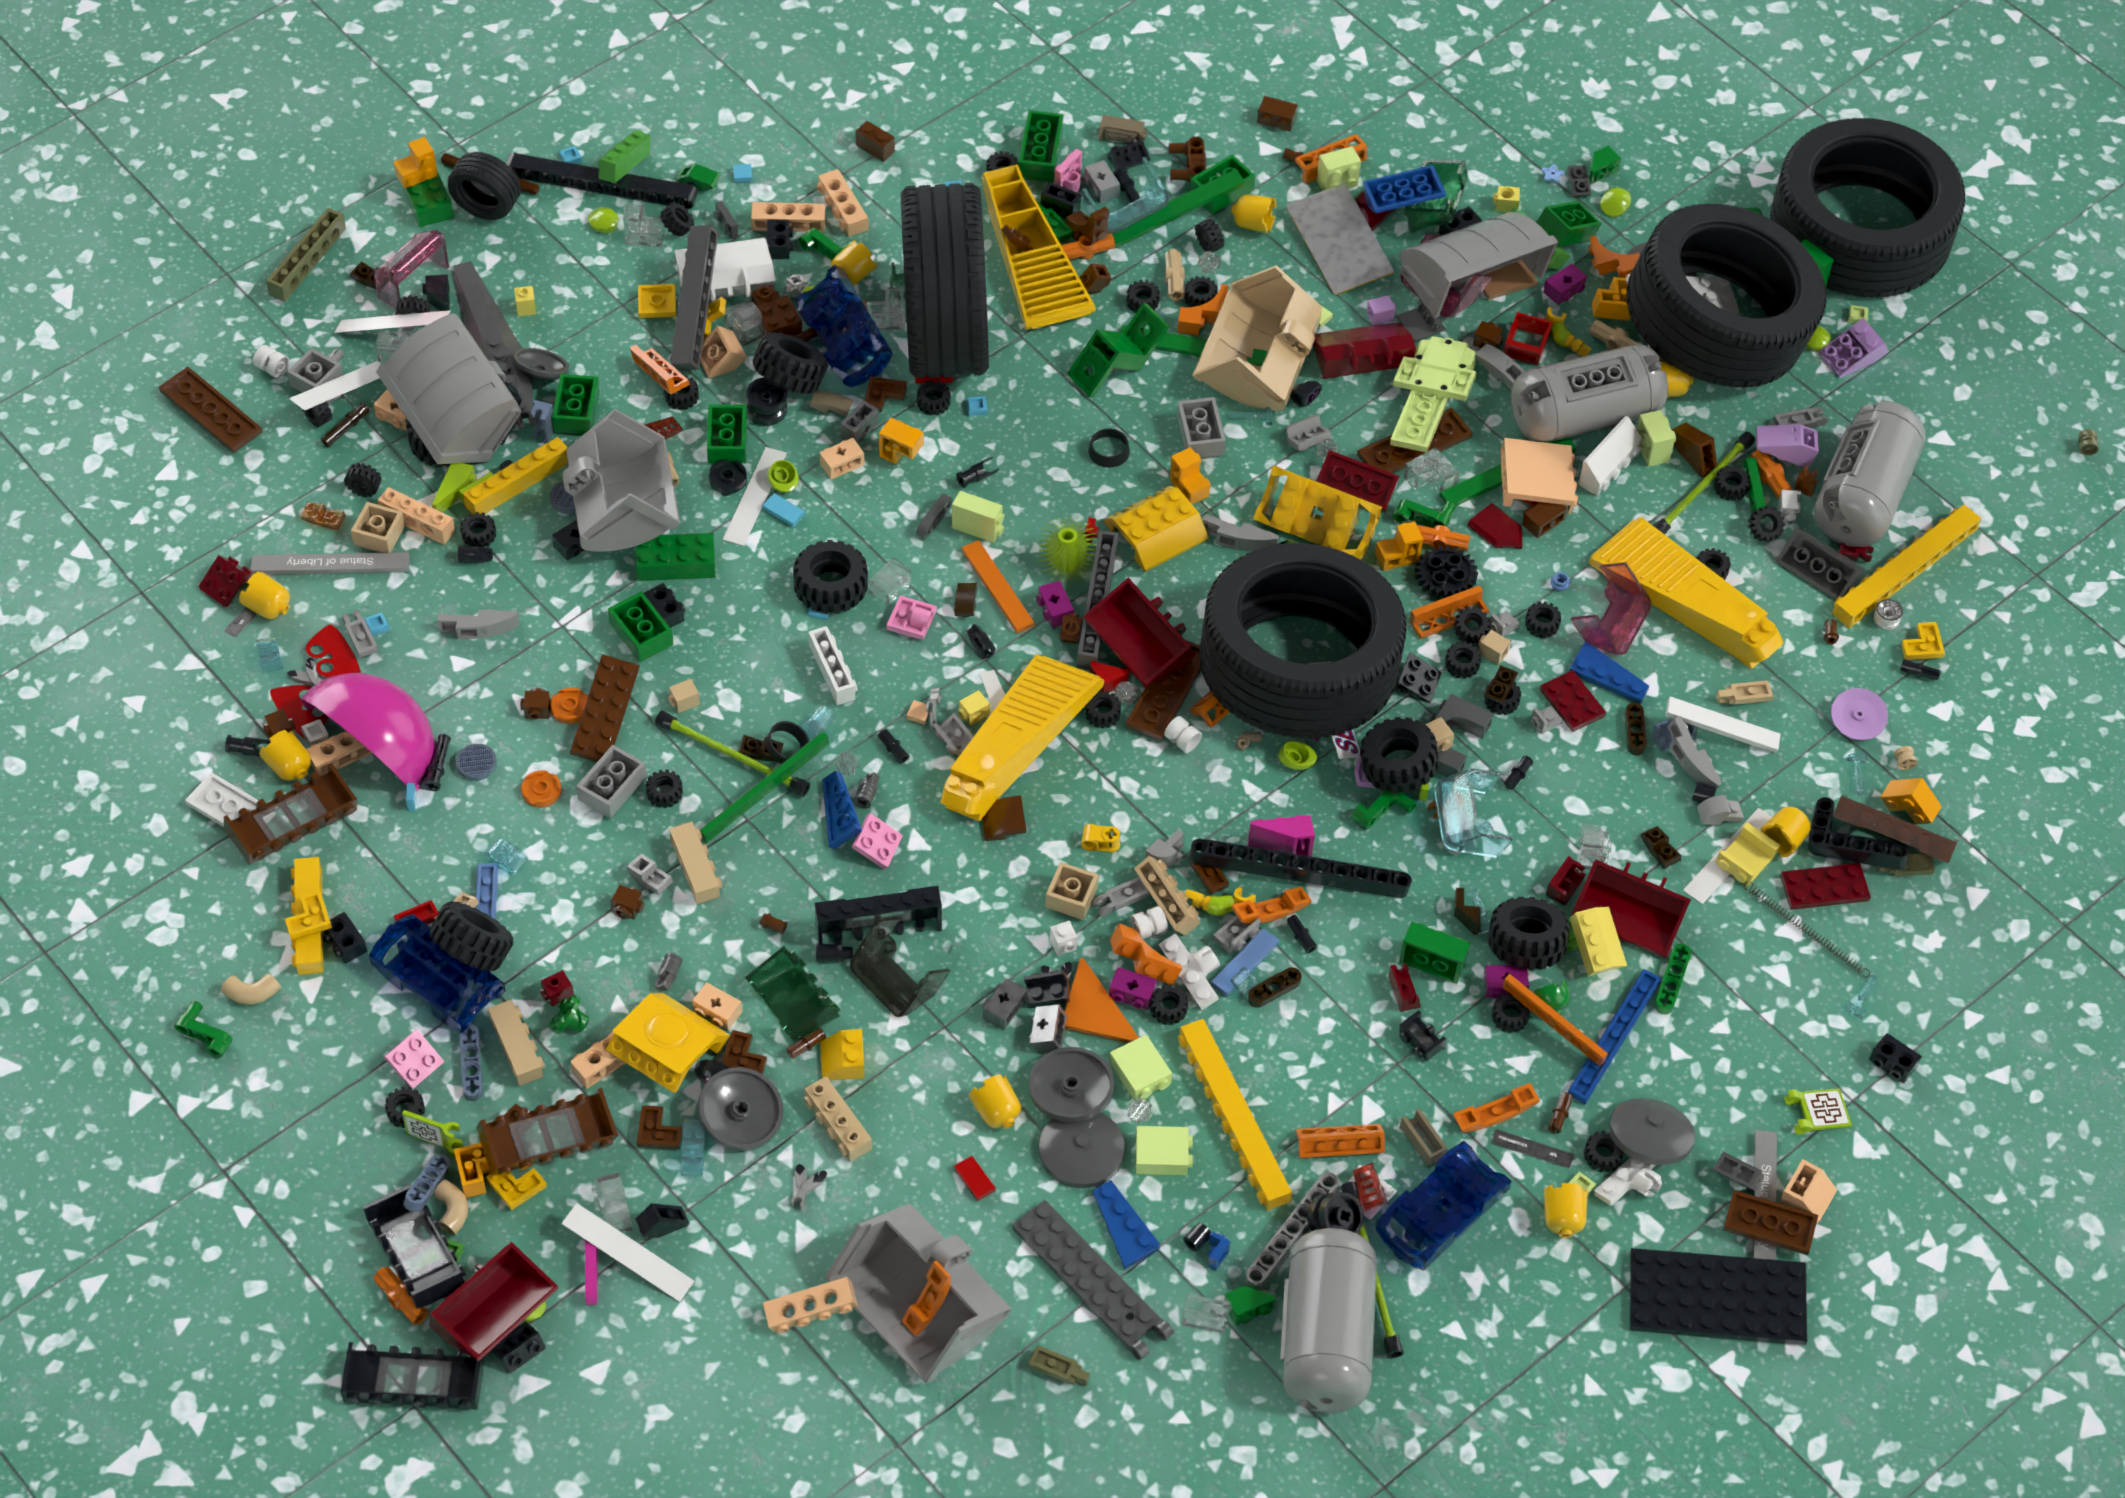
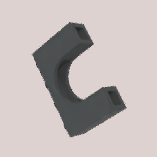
M1451 694L1447 700L1444 699L1439 708L1440 712L1434 714L1431 722L1442 717L1450 729H1462L1483 739L1492 724L1494 714ZM1451 748L1438 752L1439 766L1436 772L1457 781L1465 768L1467 756Z

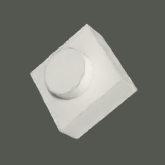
M320 719L301 726V730L310 746L329 739V735Z

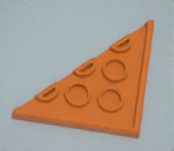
M1080 957L1070 992V1002L1067 1003L1065 1009L1067 1014L1065 1029L1124 1043H1130L1138 1039V1035L1084 958Z

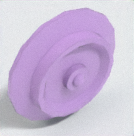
M1853 688L1845 690L1836 697L1832 704L1831 717L1834 726L1841 734L1850 739L1860 741L1873 739L1883 732L1888 723L1889 713L1886 704L1877 694L1868 689Z

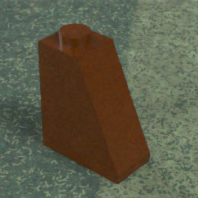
M1686 422L1671 429L1676 435L1673 447L1702 478L1707 476L1717 466L1714 438Z

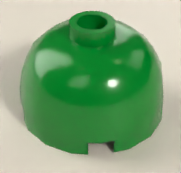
M1561 981L1563 986H1557L1556 983L1534 990L1535 995L1560 1015L1562 1014L1561 1010L1566 1008L1570 1002V991L1567 981Z

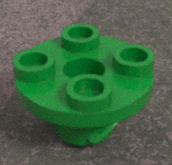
M572 995L569 999L566 997L562 999L559 1004V1013L549 1023V1027L552 1028L553 1032L559 1034L566 1027H569L575 1032L580 1033L586 1028L589 1016L579 1010L580 998L578 996Z

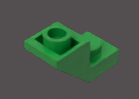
M694 163L683 166L676 180L679 183H690L693 181L701 191L716 187L721 174Z

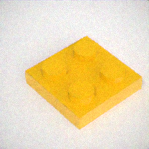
M675 284L638 285L639 318L676 317Z

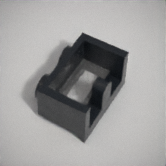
M1419 1010L1400 1024L1399 1036L1405 1044L1410 1043L1414 1047L1413 1051L1418 1058L1423 1057L1428 1061L1438 1052L1446 1049V1038L1443 1036L1439 1039L1435 1035L1434 1026L1432 1024L1426 1026L1421 1021V1012Z

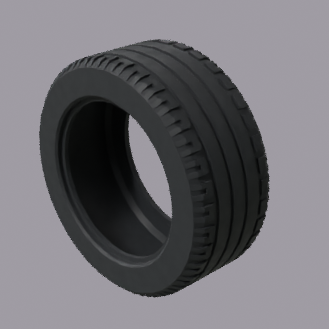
M1848 118L1825 123L1812 129L1791 147L1782 164L1771 206L1770 220L1786 229L1800 243L1807 239L1834 259L1826 285L1827 289L1857 297L1880 298L1896 296L1910 292L1929 282L1946 263L1965 208V186L1958 167L1955 166L1954 161L1951 160V157L1939 145L1922 133L1887 120ZM1861 185L1872 187L1900 200L1913 213L1917 221L1905 227L1890 230L1862 228L1834 215L1824 206L1817 195L1838 186Z
M961 183L949 184V186L937 184L934 187H931V185L907 186L900 193L909 372L915 378H925V376H929V378H940V376L955 377V375L964 377L970 376V374H974V376L983 375L989 369V345L981 191L973 183H965V185H961Z
M1724 204L1686 206L1685 208L1675 210L1661 220L1653 230L1636 262L1626 289V303L1628 304L1627 308L1631 320L1641 337L1656 354L1670 365L1696 379L1720 386L1737 388L1765 385L1785 375L1795 365L1824 315L1827 301L1825 281L1817 263L1807 249L1791 233L1758 213ZM1699 272L1710 274L1737 285L1760 304L1768 318L1743 317L1714 305L1692 287L1684 273Z
M1287 543L1263 547L1234 560L1233 563L1229 564L1218 575L1211 586L1206 600L1199 650L1201 671L1209 690L1213 692V696L1217 698L1218 702L1223 704V707L1228 709L1230 713L1235 714V717L1242 719V721L1249 723L1251 726L1276 735L1293 738L1329 737L1330 735L1335 736L1338 733L1342 734L1370 721L1373 716H1376L1383 709L1394 692L1407 631L1404 607L1395 589L1385 577L1381 576V573L1366 562L1346 552L1306 543ZM1276 617H1308L1323 621L1337 628L1349 637L1358 650L1344 659L1331 663H1294L1276 657L1262 649L1253 641L1247 631L1260 622Z

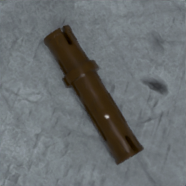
M360 403L358 407L351 413L348 412L341 422L321 438L322 443L326 447H330L352 426L358 425L359 420L370 412L369 408L364 403Z

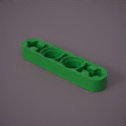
M1748 457L1744 459L1743 466L1746 474H1749L1750 484L1748 493L1752 512L1759 508L1766 507L1756 458Z
M1677 944L1673 948L1655 1002V1009L1660 1014H1669L1674 1008L1691 956V949L1685 944ZM1683 952L1684 955L1682 957V960H1677L1679 953ZM1677 967L1681 970V973L1674 974L1670 968ZM1673 984L1676 989L1669 991L1665 988V985ZM1668 997L1667 1005L1663 1006L1664 998Z

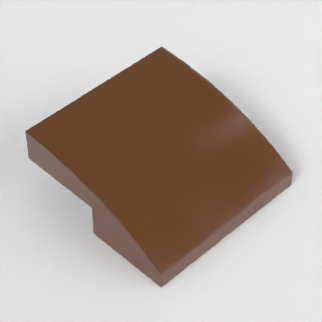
M1021 795L997 799L982 818L985 841L1005 840L1006 835L1026 833Z

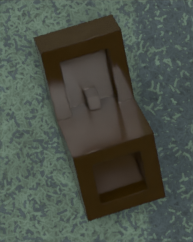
M1456 888L1454 895V917L1474 935H1478L1481 925V907L1464 906V888Z

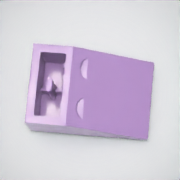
M1862 318L1818 352L1841 378L1875 363L1886 355L1889 350L1881 337Z
M1801 424L1757 426L1756 447L1757 450L1764 454H1770L1780 460L1792 462L1798 467H1805L1806 465L1810 467L1819 452L1817 430Z

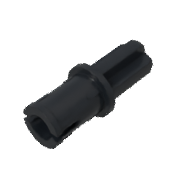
M1903 659L1900 671L1917 675L1918 678L1923 676L1938 680L1941 674L1939 669L1925 666L1923 662L1920 664Z
M882 729L878 734V738L887 747L886 750L892 753L900 764L905 763L910 757L909 754L902 748L899 740H896L887 729Z
M1523 756L1520 762L1511 769V774L1504 782L1508 790H1513L1520 780L1526 777V772L1534 763L1529 756Z
M1294 914L1288 917L1287 923L1295 934L1294 938L1301 943L1305 952L1311 953L1316 950L1318 946L1311 938L1309 929L1303 926L1297 915Z

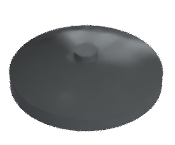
M1078 1047L1059 1048L1045 1054L1033 1066L1029 1077V1093L1035 1106L1046 1116L1063 1122H1080L1097 1116L1108 1106L1114 1092V1076L1108 1063L1098 1054Z
M734 1067L718 1072L707 1081L699 1096L698 1116L703 1129L716 1143L731 1150L749 1151L765 1145L774 1137L783 1119V1103L777 1088L766 1076L752 1069Z
M1635 1098L1621 1103L1613 1111L1609 1123V1132L1614 1143L1628 1156L1647 1164L1670 1165L1678 1163L1689 1155L1695 1141V1131L1689 1119L1674 1106L1655 1099Z
M1103 1113L1080 1122H1063L1051 1119L1044 1127L1040 1136L1039 1155L1042 1165L1051 1177L1070 1187L1090 1188L1101 1185L1118 1172L1124 1160L1125 1142L1123 1134L1117 1124Z

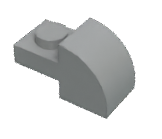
M1726 795L1708 798L1697 806L1702 824L1720 825L1723 821L1741 822L1744 818L1739 802L1727 800Z
M1177 830L1166 842L1158 838L1146 850L1145 859L1151 856L1156 860L1161 859L1167 867L1177 863L1178 853L1184 847V833Z
M642 853L627 866L632 878L645 891L650 889L659 895L673 883L670 875L657 868L656 862Z

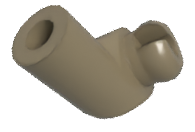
M1261 732L1242 733L1236 740L1235 745L1237 749L1245 750L1252 742H1262Z

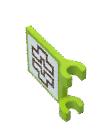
M1840 1088L1805 1092L1788 1090V1096L1784 1097L1785 1103L1788 1106L1800 1103L1805 1118L1799 1119L1797 1121L1798 1125L1794 1126L1796 1135H1802L1814 1130L1852 1126Z
M403 1111V1120L408 1135L446 1148L448 1154L456 1158L453 1148L456 1146L463 1147V1141L455 1138V1135L449 1132L451 1130L459 1132L460 1126L457 1122L442 1124L409 1111Z

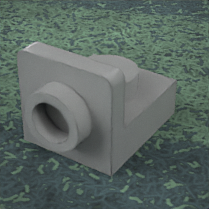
M1508 611L1499 616L1495 614L1490 615V630L1503 637L1519 628L1520 623Z
M1549 706L1541 711L1537 708L1533 709L1531 723L1543 734L1561 725L1562 719L1552 706Z

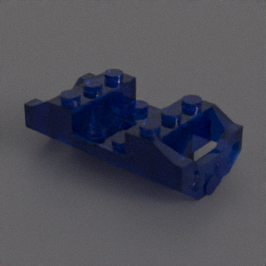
M833 265L820 283L813 289L801 293L794 300L805 324L816 330L827 349L824 356L832 370L842 380L844 385L853 388L866 383L870 377L881 374L882 370L890 362L893 352L844 269ZM868 356L873 357V359L870 362L867 358ZM857 362L865 365L857 372L849 375L845 373Z
M414 914L404 916L394 924H390L381 938L376 941L369 954L371 965L398 989L403 991L405 988H408L429 1004L432 1015L447 1026L463 1033L471 1025L475 1016L490 1001L500 998L506 992L505 983L491 972L470 967L468 964L458 961V959L451 957L447 952L441 950L430 938V926ZM406 935L407 942L400 940L397 943L399 953L385 965L383 959L388 950Z
M1463 1140L1460 1144L1446 1152L1435 1163L1434 1171L1412 1192L1406 1190L1389 1206L1377 1220L1375 1229L1397 1258L1404 1260L1414 1268L1424 1271L1510 1190L1512 1181L1504 1174L1492 1170L1478 1158L1473 1148ZM1443 1206L1448 1209L1445 1213L1441 1209ZM1391 1217L1406 1229L1404 1238L1409 1242L1414 1239L1415 1247L1418 1250L1412 1249L1396 1235L1389 1224Z

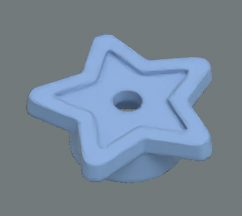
M1555 164L1550 168H1542L1541 170L1545 174L1544 180L1550 183H1559V177L1565 174L1564 171L1558 170Z

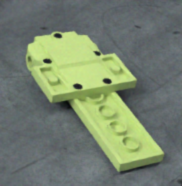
M1432 336L1431 340H1421L1419 342L1414 358L1403 357L1394 378L1393 386L1409 389L1411 392L1390 439V445L1427 453L1449 398L1466 401L1475 380L1476 371H1473L1475 351L1468 348V343L1454 341L1451 338L1444 339Z

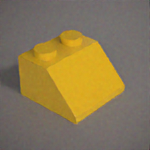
M862 1029L840 1030L820 1042L822 1078L825 1076L829 1080L865 1078Z

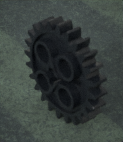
M1439 545V550L1432 547L1431 552L1425 550V555L1421 554L1420 559L1417 560L1415 580H1418V586L1423 585L1422 591L1429 590V596L1435 593L1436 599L1440 595L1444 599L1447 596L1471 589L1476 585L1478 572L1477 566L1474 565L1475 560H1470V554L1464 556V550L1457 552L1456 546L1453 550H1450L1449 545H1447L1446 549Z

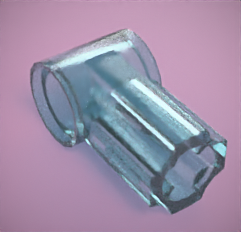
M826 705L821 706L809 720L804 719L799 726L806 732L809 741H811L835 719V713L830 707Z

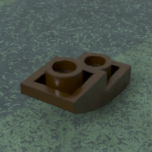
M362 261L350 273V277L380 291L392 279V276L377 267L374 270Z
M977 582L957 584L955 616H974L978 590Z
M1500 665L1484 697L1503 704L1518 677V672Z
M747 735L742 736L738 750L739 753L756 760L777 762L769 755L766 749L767 737L762 741ZM771 739L773 746L781 754L784 743Z
M1658 826L1641 834L1646 847L1664 869L1681 861V854L1669 843V837Z

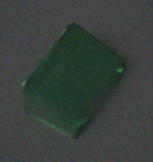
M1423 161L1420 168L1434 166L1446 192V197L1417 203L1416 206L1415 204L1405 206L1404 215L1407 216L1408 229L1412 233L1453 221L1467 182L1468 171L1465 161Z
M783 946L745 978L780 1021L778 1023L787 1035L796 1042L800 1040L801 1036H807L817 1028H821L840 1017L838 1012L841 1009L831 1000L829 993L823 986L818 987L815 983L818 981L817 977L811 970L809 972L806 971L804 967L807 964L793 949L789 951Z

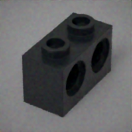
M1468 206L1440 220L1438 233L1443 236L1482 222V219Z
M789 219L767 220V246L771 260L790 259V252H793V241H790V238H793V227H789Z
M664 583L643 593L670 628L684 621L685 608L683 604L675 599L672 589H668Z
M345 911L330 919L332 928L324 930L322 935L328 944L331 942L334 946L332 949L337 958L341 957L345 963H348L368 952L364 938Z
M1886 1033L1873 1049L1869 1060L1875 1066L1891 1074L1893 1078L1905 1083L1918 1067L1922 1056Z

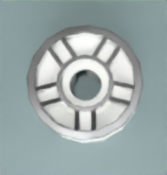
M1881 600L1876 606L1873 620L1882 629H1895L1901 621L1903 608L1895 600Z

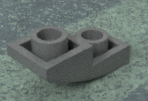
M1586 165L1568 166L1567 173L1573 197L1591 196L1590 180L1587 178Z

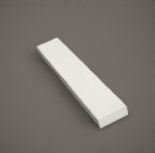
M1669 697L1667 700L1665 714L1667 717L1674 719L1681 716L1685 723L1773 753L1779 750V733L1673 697Z

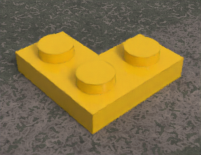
M722 297L708 304L703 340L711 333V322L725 315L726 300Z
M1937 622L1917 623L1916 630L1919 639L1902 640L1901 646L1906 660L1944 658L1945 651Z
M320 890L300 896L305 913L285 919L291 940L332 928Z
M535 1168L517 1180L511 1173L500 1176V1174L493 1176L489 1174L486 1176L487 1182L511 1211L547 1188L546 1181Z

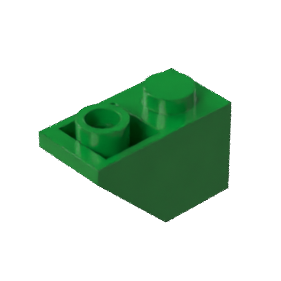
M1609 145L1594 152L1589 176L1590 185L1601 181L1609 175L1616 174L1620 169L1621 158Z
M1242 1286L1226 1293L1223 1304L1236 1326L1240 1323H1249L1254 1317L1259 1315L1265 1316L1271 1313L1275 1308L1276 1298L1274 1295Z

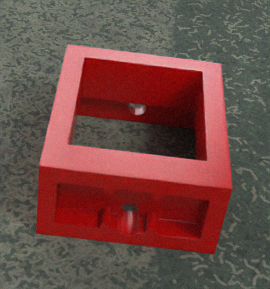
M1517 312L1505 342L1503 353L1510 358L1538 366L1550 336L1552 322ZM1521 329L1542 335L1543 338L1540 346L1536 347L1515 341L1514 338L1517 330Z

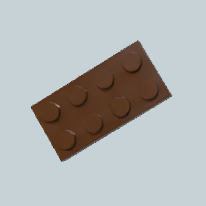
M1734 1190L1723 1231L1808 1256L1818 1215Z

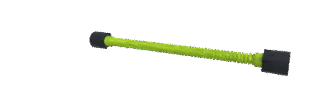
M1747 431L1743 432L1734 443L1735 446L1729 454L1666 518H1662L1653 526L1663 534H1666L1675 518L1713 481L1718 471L1722 467L1725 468L1739 453L1744 452L1755 443L1754 435Z
M663 710L658 713L655 719V725L667 730H678L767 775L774 771V769L680 724L676 717ZM788 777L783 782L788 786L789 790L802 797L808 793L810 788V782L798 777Z
M1354 1181L1344 1183L1341 1186V1191L1350 1193L1360 1202L1358 1183ZM1363 1222L1358 1235L1369 1242ZM1376 1271L1375 1298L1385 1331L1384 1344L1386 1355L1390 1359L1398 1358L1404 1354L1403 1346L1399 1335H1396L1393 1331L1381 1283Z

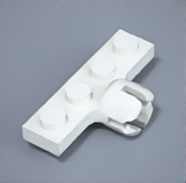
M1176 933L1158 944L1169 960L1181 964L1182 970L1179 977L1201 1010L1219 1000L1206 979L1210 972L1220 966L1218 958L1209 946H1204L1197 952L1190 954Z
M1630 1157L1598 1186L1594 1193L1597 1198L1610 1206L1630 1189H1635L1646 1197H1652L1655 1193L1649 1191V1189L1656 1193L1660 1190L1662 1185L1661 1176L1651 1170L1656 1165L1647 1164Z

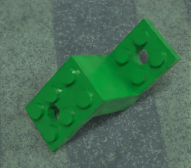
M1143 303L1123 333L1096 329L1067 374L1089 397H1094L1113 368L1140 371L1170 326L1148 304ZM1146 325H1148L1149 331L1147 334L1144 333V328ZM1090 366L1093 369L1091 375L1088 374V368Z

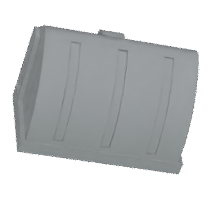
M1508 212L1401 251L1402 266L1400 272L1433 316L1437 318L1451 286L1457 285L1460 290L1474 286L1479 283L1482 275L1520 260L1524 262L1531 273L1534 272L1539 279H1542L1558 241L1553 235L1548 236L1529 217L1517 212Z
M457 314L446 315L417 331L391 355L385 364H381L376 371L437 464L489 462L522 412L504 384L506 375L497 362L488 361Z
M614 409L566 449L568 468L562 474L565 491L573 496L582 549L603 552L627 549L648 542L668 529L673 530L681 524L665 437Z
M910 1203L858 1224L825 1276L829 1282L848 1277L852 1281L858 1304L855 1310L925 1384L933 1381L939 1372L953 1365L984 1341L1008 1317L1011 1311V1307L967 1262L973 1250L958 1235L945 1239ZM937 1260L951 1276V1285L943 1304L934 1318L915 1337L903 1324L902 1319L909 1306L916 1304L928 1282L925 1276L933 1262Z

